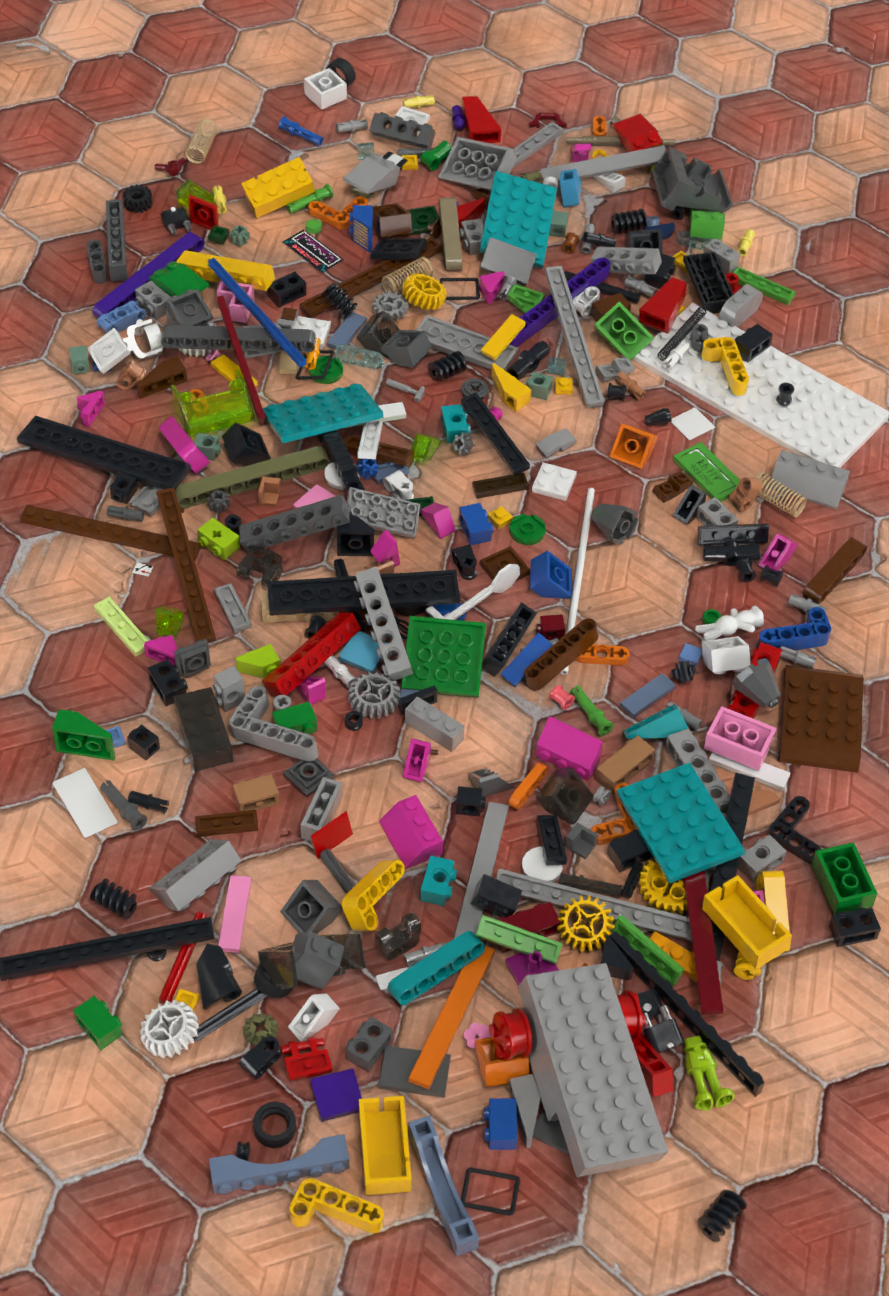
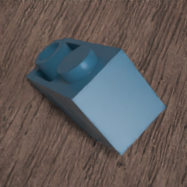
M577 169L561 171L560 187L564 208L576 206L580 203L582 182Z

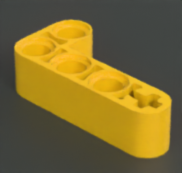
M731 337L706 339L703 343L702 359L708 362L720 361L731 392L737 396L745 395L749 376L735 340Z
M401 860L380 861L343 897L342 909L354 931H374L377 928L378 917L373 905L404 875L405 867Z
M783 870L761 871L756 880L757 891L764 892L765 906L777 918L776 923L780 921L789 931Z
M313 1178L302 1181L290 1204V1219L296 1227L308 1225L315 1210L372 1234L381 1231L384 1225V1213L380 1206ZM308 1190L315 1191V1194L307 1195L305 1194V1192ZM328 1199L336 1200L334 1204L326 1203ZM353 1207L356 1208L357 1211L355 1213H350L347 1211V1209ZM298 1210H304L306 1212L303 1215L295 1214V1212Z

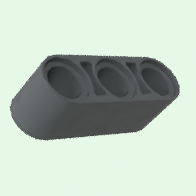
M90 240L87 242V253L92 279L96 284H103L107 281L108 277L102 244L99 240Z

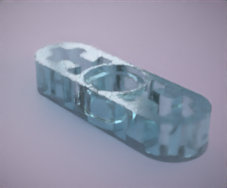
M679 231L676 237V243L679 246L704 251L705 245L713 240L710 238L690 237V232Z
M344 344L337 346L335 349L336 358L344 363L371 369H380L384 364L382 354L376 351ZM345 350L346 354L340 356V353ZM362 353L364 358L361 361H357L354 358L356 354ZM375 358H378L379 361H377L376 364H374L373 360H375Z

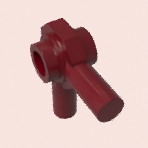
M181 158L178 161H169L168 164L156 163L155 170H163L170 173V176L179 175V171L182 170V165L186 163V160Z

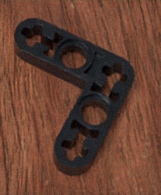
M797 796L792 799L771 824L768 835H771L784 849L812 865L814 855L810 856L809 853H815V851L821 850V847L794 830L806 816L810 807V802L807 798ZM800 804L803 805V807L801 806L797 812L795 811L797 806H800ZM791 816L795 821L791 823L786 822L784 817ZM797 840L801 845L798 847L792 846L790 841Z

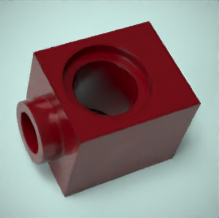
M563 614L540 616V623L536 624L537 634L540 633L548 641L555 638L560 640L565 635L566 629Z

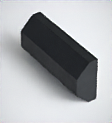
M708 252L685 255L683 262L702 307L712 314L720 313L725 302L734 294L716 253Z

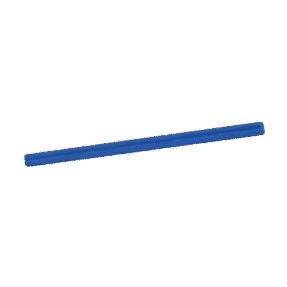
M215 258L209 259L208 266L299 367L305 366L307 364L305 357Z

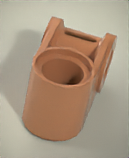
M130 360L122 368L116 381L117 386L122 390H129L142 380L147 369L137 365L135 360Z
M742 478L730 494L729 500L738 505L741 512L748 510L762 489L761 480L758 478Z

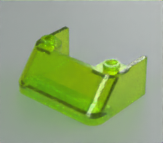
M239 369L235 370L236 379L229 383L228 391L196 398L193 393L188 391L179 394L175 385H171L174 409L188 435L207 433L231 427L235 422L244 424L254 419L247 385Z

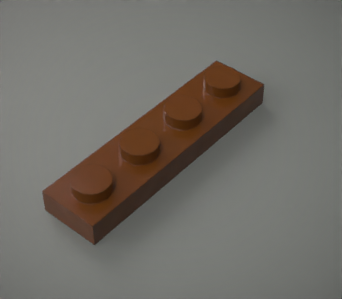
M349 435L344 442L348 452L358 454L361 437ZM379 442L376 459L407 466L414 457V450Z

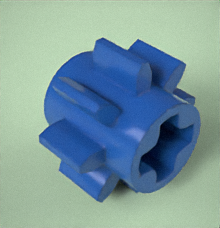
M359 459L357 472L360 477L370 479L371 475L376 477L379 465L376 464L374 459Z

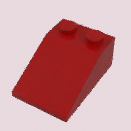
M641 113L613 124V128L627 152L663 145L657 130Z

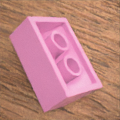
M721 706L706 734L704 749L759 771L768 754L777 728Z

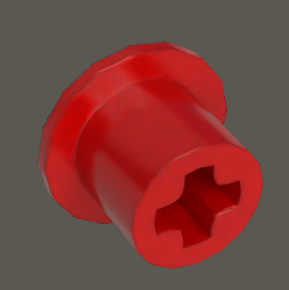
M734 273L725 274L732 292L735 294L740 290V285L738 284L739 277Z

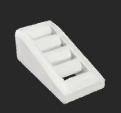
M615 172L592 176L613 193L625 187L626 178Z

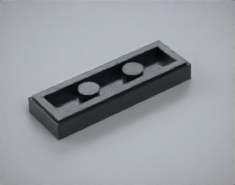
M537 815L536 822L546 865H566L567 856L557 815Z

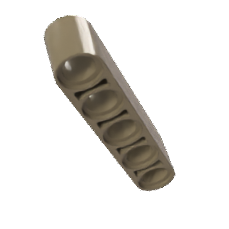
M456 197L439 198L445 270H462Z

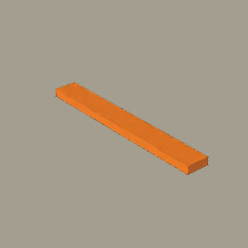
M485 945L484 953L462 968L409 1076L410 1083L428 1090L430 1089L495 953L494 948Z

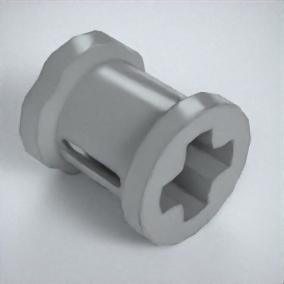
M287 695L276 696L273 701L274 712L289 708L291 706V699Z

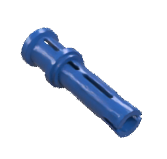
M283 116L279 122L278 128L288 131L291 135H298L318 146H321L324 141V137L301 127L296 121L288 120L286 116Z

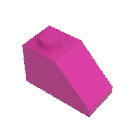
M777 533L758 565L762 568L768 565L769 568L778 571L791 558L798 543L783 534Z

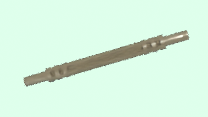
M613 136L567 137V144L623 146L619 137ZM662 139L665 146H675L676 144L675 139Z

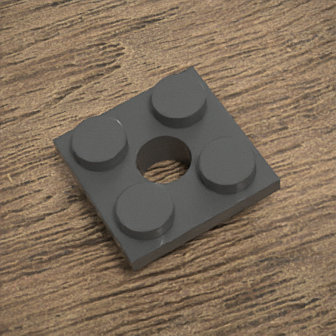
M206 639L203 641L198 640L190 646L180 647L174 651L180 677H188L211 666L208 641Z
M317 758L313 761L300 760L283 772V775L307 797L318 789L323 777L328 779L334 777V774ZM312 771L313 774L306 775L304 774V772Z

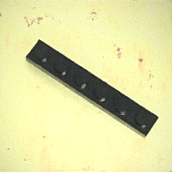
M475 392L461 399L462 406L513 475L517 476L530 469L529 462L478 394Z

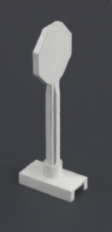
M508 564L498 572L489 587L483 589L451 613L442 616L433 606H430L426 609V612L430 615L428 618L456 620L487 598L492 592L504 593L512 587L520 575V567L517 564Z

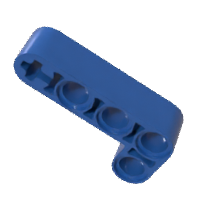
M813 607L809 610L805 624L762 630L759 635L757 649L760 642L777 648L784 646L792 650L825 646L829 641L831 625L826 612L820 607Z

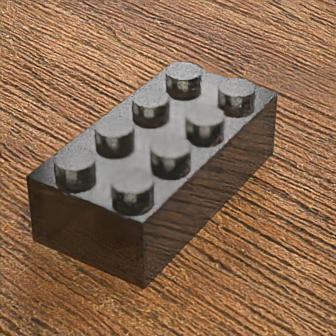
M212 687L173 696L175 713L194 771L233 762L232 746Z

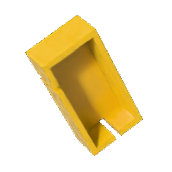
M300 157L258 175L256 180L251 178L241 183L244 195L257 218L315 192L313 180L308 171H306Z
M738 875L725 882L722 888L719 886L704 895L703 910L755 969H758L790 948L792 934L780 921L776 923L777 918Z
M404 1096L384 1097V1111L379 1112V1098L359 1099L365 1195L411 1192L412 1178Z

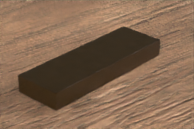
M525 473L517 476L507 475L472 482L477 499L529 490Z

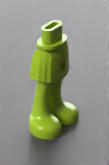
M700 1036L685 1039L686 1048L684 1053L687 1074L694 1078L698 1093L694 1098L696 1109L707 1111L713 1107V1104H715L716 1108H721L731 1103L735 1098L734 1092L730 1088H722L720 1086L715 1071L718 1065L708 1050L706 1043H702ZM703 1075L707 1077L712 1095L707 1091Z

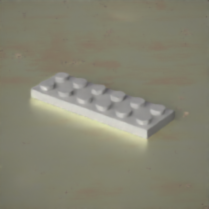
M426 315L416 329L418 331H426L431 348L447 354L460 351L466 361L491 370L492 364L495 363L506 371L518 354L517 347L508 345L494 361L481 353V349L490 340V337Z

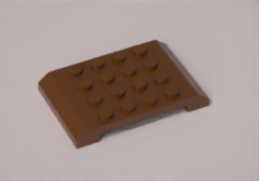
M785 665L779 762L858 773L862 741L863 675Z

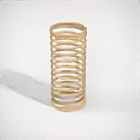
M203 119L199 122L185 152L190 162L195 164L204 162L218 132V127L213 121ZM202 124H208L214 128L212 134L209 131L204 130L208 128L202 127L207 126ZM194 149L196 152L202 153V154H197V155H200V156H202V157H199V156L194 155V154L191 152V150Z
M421 257L382 278L383 288L387 293L390 291L387 285V278L394 293L402 292V282L404 283V278H407L404 271L409 276L407 270L411 275V268L413 274H415L413 267L416 273H423L431 277L433 275L431 262L426 257ZM422 259L428 263L431 270V274L429 273V269L427 265L422 261ZM421 262L426 266L428 274L426 273L425 268L423 267ZM392 277L394 278L399 290L397 289Z
M758 473L755 478L759 479L762 475V488L769 478L770 481L763 492L760 491L757 496H760V498L770 502V504L780 508V510L794 518L799 516L807 503V498L802 497L801 494L798 495L794 490L788 489L784 484L781 485V483L771 479L765 473ZM771 481H773V483H772V485L770 486L768 492L765 494V491H766L767 488L769 487ZM776 483V486H775L774 489L772 490L771 494L768 496V494H769V492L771 491L773 485ZM780 484V487L776 491L775 495L772 497V494L776 490L777 486ZM781 487H783V490L780 492L778 498L775 500L776 495L780 491ZM786 489V492H785L784 495L782 496L781 500L778 502V500H779L780 496L782 495L783 491ZM790 490V493L786 497L785 501L782 503V500L786 496L787 492ZM793 493V496L790 498L789 502H788L787 505L785 506L786 501L788 500V498L790 497V495ZM797 494V496H796L795 500L793 501L792 505L788 508V506H789L790 502L792 501L793 497Z

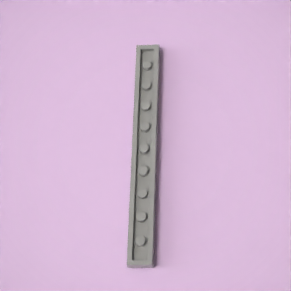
M562 266L546 267L545 275L586 407L603 406L602 392Z
M500 868L498 870L496 879L522 890L520 896L522 898L541 903L551 902L553 906L565 909V903L572 906V898L579 902L580 895H582L583 900H587V896L590 895L592 902L597 897L599 898L598 905L602 902L606 903L604 910L611 909V913L608 916H613L614 922L623 915L637 928L652 932L656 931L660 934L692 942L688 917ZM583 909L587 914L596 913L590 909Z

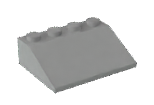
M457 137L438 178L491 190L495 171L509 174L517 157L511 148Z

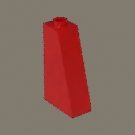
M478 96L462 97L461 109L464 115L468 138L485 143L501 142V127Z
M672 277L639 309V322L668 334L686 297L687 282Z

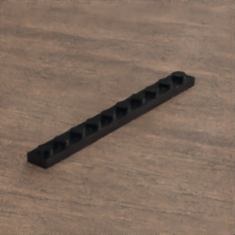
M735 773L725 819L742 844L755 777ZM740 857L715 867L711 891L719 886L722 888L725 882L736 876ZM711 919L716 959L719 961L725 934Z
M207 917L1 957L0 979L3 981L213 940L215 937L212 919Z
M617 931L613 932L610 938L634 967L633 972L650 990L656 989L660 1000L667 1005L679 1020L695 1036H700L702 1043H706L707 1048L755 1097L762 1092L765 1083L762 1076L758 1072L753 1071L748 1066L745 1058L739 1056L732 1049L731 1044L723 1040L717 1034L716 1029L702 1019L701 1014L697 1010L691 1008L685 997L679 995L673 989L671 983L668 980H664L658 974L657 969L644 960L643 955L629 944L626 937L621 936Z

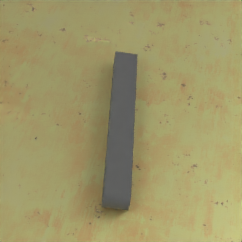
M166 325L163 327L161 344L166 348L233 350L227 329L223 326ZM234 327L242 351L285 352L265 328ZM278 328L299 352L308 353L315 349L316 334L314 331L309 329Z

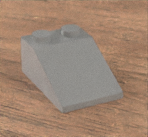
M373 154L363 159L343 178V181L369 194L396 185L400 167L395 165L393 161L382 158L379 154Z

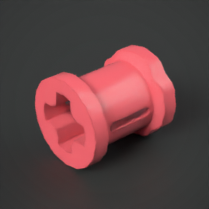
M557 685L549 695V698L558 702L563 710L568 709L575 700V697L565 692L561 685Z

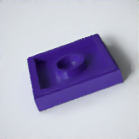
M353 1068L310 1079L321 1122L359 1113V1099H362Z

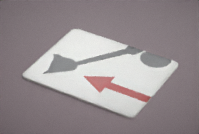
M136 563L132 573L148 577L153 566Z

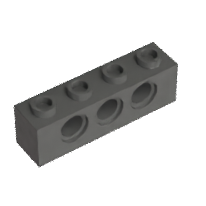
M380 112V114L374 113L369 129L374 136L420 148H431L436 134L429 124L424 123L421 125L414 120L405 121L399 116L389 117L388 114ZM387 124H392L389 129H385ZM403 127H406V130L400 133V130ZM417 131H421L418 136H414Z

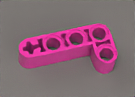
M173 416L169 417L158 427L186 463L191 464V469L196 474L210 463Z

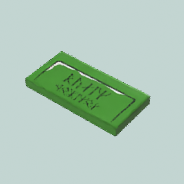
M702 442L673 456V461L711 499L716 497L720 502L728 499L740 481Z

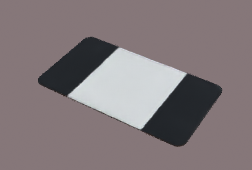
M387 152L382 157L393 161L400 168L408 161L392 152Z

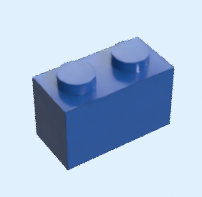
M481 503L459 507V521L469 544L476 545L491 541V534L494 533L492 523L488 521L487 511L482 508Z
M489 1098V1106L484 1107V1121H489V1128H485V1141H489V1150H516V1098Z

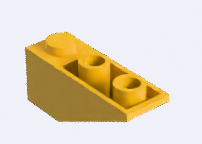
M493 363L491 377L505 405L517 412L530 402L531 389L507 373L503 368Z

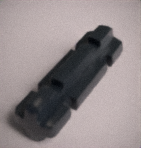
M634 862L632 870H630L625 885L621 890L623 897L627 899L632 897L633 891L640 879V873L643 871V863Z

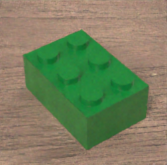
M854 842L815 851L812 867L834 915L838 912L846 913L858 908L873 907L878 893Z

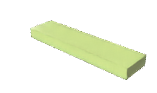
M110 596L93 605L94 610L135 657L145 652L144 644L148 641L147 638Z

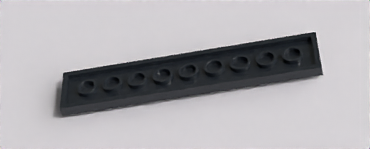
M36 415L17 436V442L117 475L122 472L136 477L139 482L161 489L174 487L176 490L191 470V464Z
M456 570L380 574L391 608L460 604ZM356 576L267 581L270 616L367 610V608H362L359 598L363 596L361 591L357 592L354 581L357 580ZM371 588L367 591V593H372L375 591V589ZM375 605L373 609H379L381 605Z

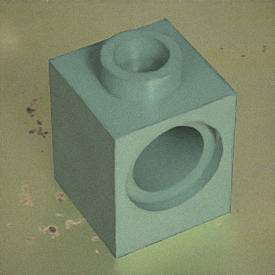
M553 211L549 236L565 238L568 224L567 212Z
M87 346L69 347L73 374L90 372Z
M533 372L531 378H527L526 385L531 389V397L547 401L552 390L553 377Z
M197 433L194 444L208 460L215 461L217 454L221 452L219 437Z

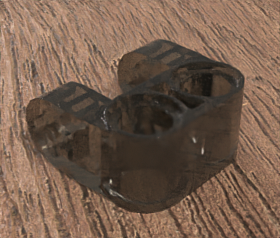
M253 547L240 562L237 568V576L248 579L253 571L264 574L261 585L268 588L267 581H278L283 573L282 556L263 547Z
M410 912L402 917L401 924L390 930L383 927L375 932V944L388 961L406 953L420 942L421 924L419 919L413 912Z

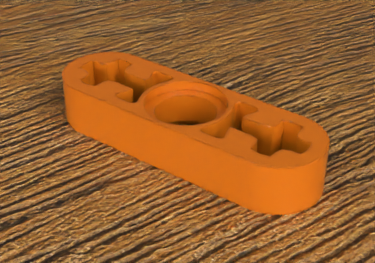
M592 644L584 651L585 655H580L575 660L579 663L623 666L628 663L630 652L623 646ZM604 652L607 656L599 657L597 653Z
M540 762L534 766L510 797V806L517 810L523 806L545 778L549 769L548 766Z

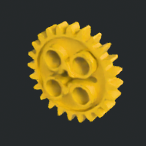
M649 860L648 866L644 865L643 871L640 873L639 886H641L640 893L644 894L643 900H649V907L655 904L656 909L662 908L665 912L669 910L675 914V911H678L680 915H683L684 909L688 912L684 878L669 884L657 862ZM669 886H672V887L670 888V891H669L668 895H667L666 897H664V895L668 892Z

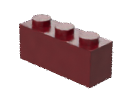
M551 902L540 903L534 906V908L520 910L514 915L497 919L543 937L560 933L557 926L561 925V921L558 920L559 917ZM498 945L502 953L512 950Z

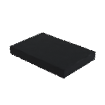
M380 239L370 254L371 260L418 259L427 245V239Z

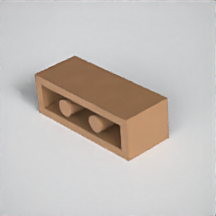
M637 735L634 739L628 740L619 751H614L608 760L599 763L596 767L595 780L607 790H611L613 794L617 784L627 783L653 762L655 749Z

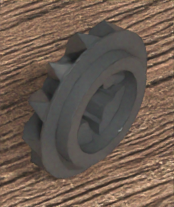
M469 379L462 384L461 392L465 397L476 392L480 398L485 399V396L489 393V386L481 379Z

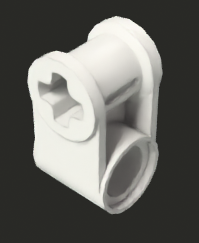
M593 286L588 287L573 299L575 310L581 313V316L586 317L590 314L592 303L599 300V289Z
M400 470L383 479V484L387 491L392 493L397 499H414V494L412 493L413 483Z

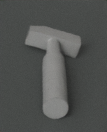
M389 378L386 381L388 386L406 393L415 394L414 401L420 402L425 395L424 386H421L419 391L410 386Z

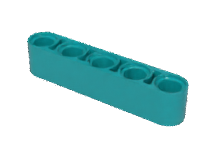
M466 931L393 978L389 982L387 989L401 1005H406L480 957L485 951V945L472 931Z

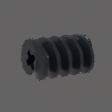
M643 209L633 210L632 212L627 211L626 213L621 212L620 214L614 213L611 216V226L614 234H617L618 229L620 233H623L624 228L629 232L630 227L635 231L636 226L639 230L642 229V225L644 227L647 226V218Z
M339 282L332 283L321 295L327 294L325 300L332 299L330 305L336 304L334 310L341 309L339 315L345 314V319L356 309L358 304L356 302L351 304L353 298L347 299L348 292L342 294L344 288L338 289Z
M454 351L445 357H441L440 360L437 359L428 364L431 378L433 380L438 379L439 381H443L444 378L448 379L449 374L451 376H454L455 372L459 374L461 369L463 371L467 370L465 358L460 351Z
M107 878L98 883L90 895L91 901H95L106 909L109 908L111 912H116L117 915L123 916L126 920L132 917L137 907L136 894L130 895L129 890H125L122 893L123 887L118 886L116 888V883L112 882L109 884Z
M722 1190L720 1195L715 1198L714 1203L709 1205V1209L705 1210L703 1216L699 1217V1228L710 1240L719 1242L720 1238L718 1235L724 1236L726 1233L724 1228H731L730 1222L734 1223L736 1221L735 1215L740 1216L742 1214L741 1209L747 1208L746 1202L735 1192Z

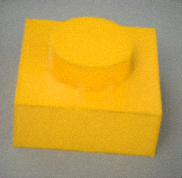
M555 377V394L572 395L573 378Z
M501 506L488 513V520L499 530L511 523L513 516Z

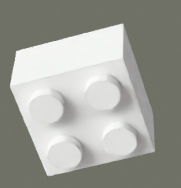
M328 68L304 78V94L322 110L347 99V84Z
M739 636L701 641L703 664L714 674H724L729 670L741 672L750 666L749 645Z

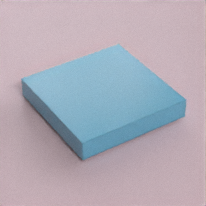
M358 631L348 641L338 656V661L367 673L370 671L373 674L383 658L379 659L376 648H379L378 641L374 642L372 636Z

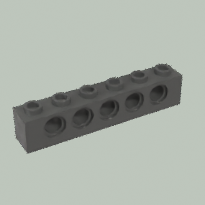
M122 199L106 200L111 281L127 280L123 203Z
M338 495L240 525V543L246 552L249 553L350 523L349 505L342 495Z

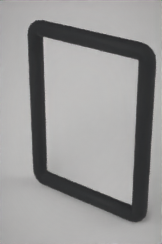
M440 278L439 280L440 284H443V281H476L477 296L446 297V300H478L480 298L478 278Z
M319 350L320 354L331 353L322 376H300L302 366L298 369L296 379H324L335 352L333 350Z
M470 1167L466 1171L461 1201L464 1207L513 1215L517 1202L520 1178L515 1175ZM471 1172L516 1180L510 1211L465 1202Z

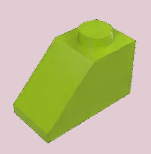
M271 644L235 657L238 672L263 679L281 664Z

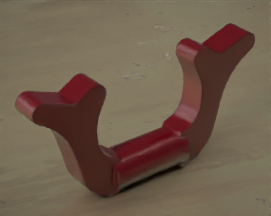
M554 112L537 113L535 119L529 123V128H540L539 120L553 119L556 121V125L567 128V123L563 122L560 116Z

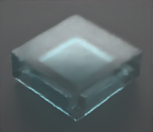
M373 142L358 144L359 160L374 154Z
M549 357L547 374L564 375L566 359Z

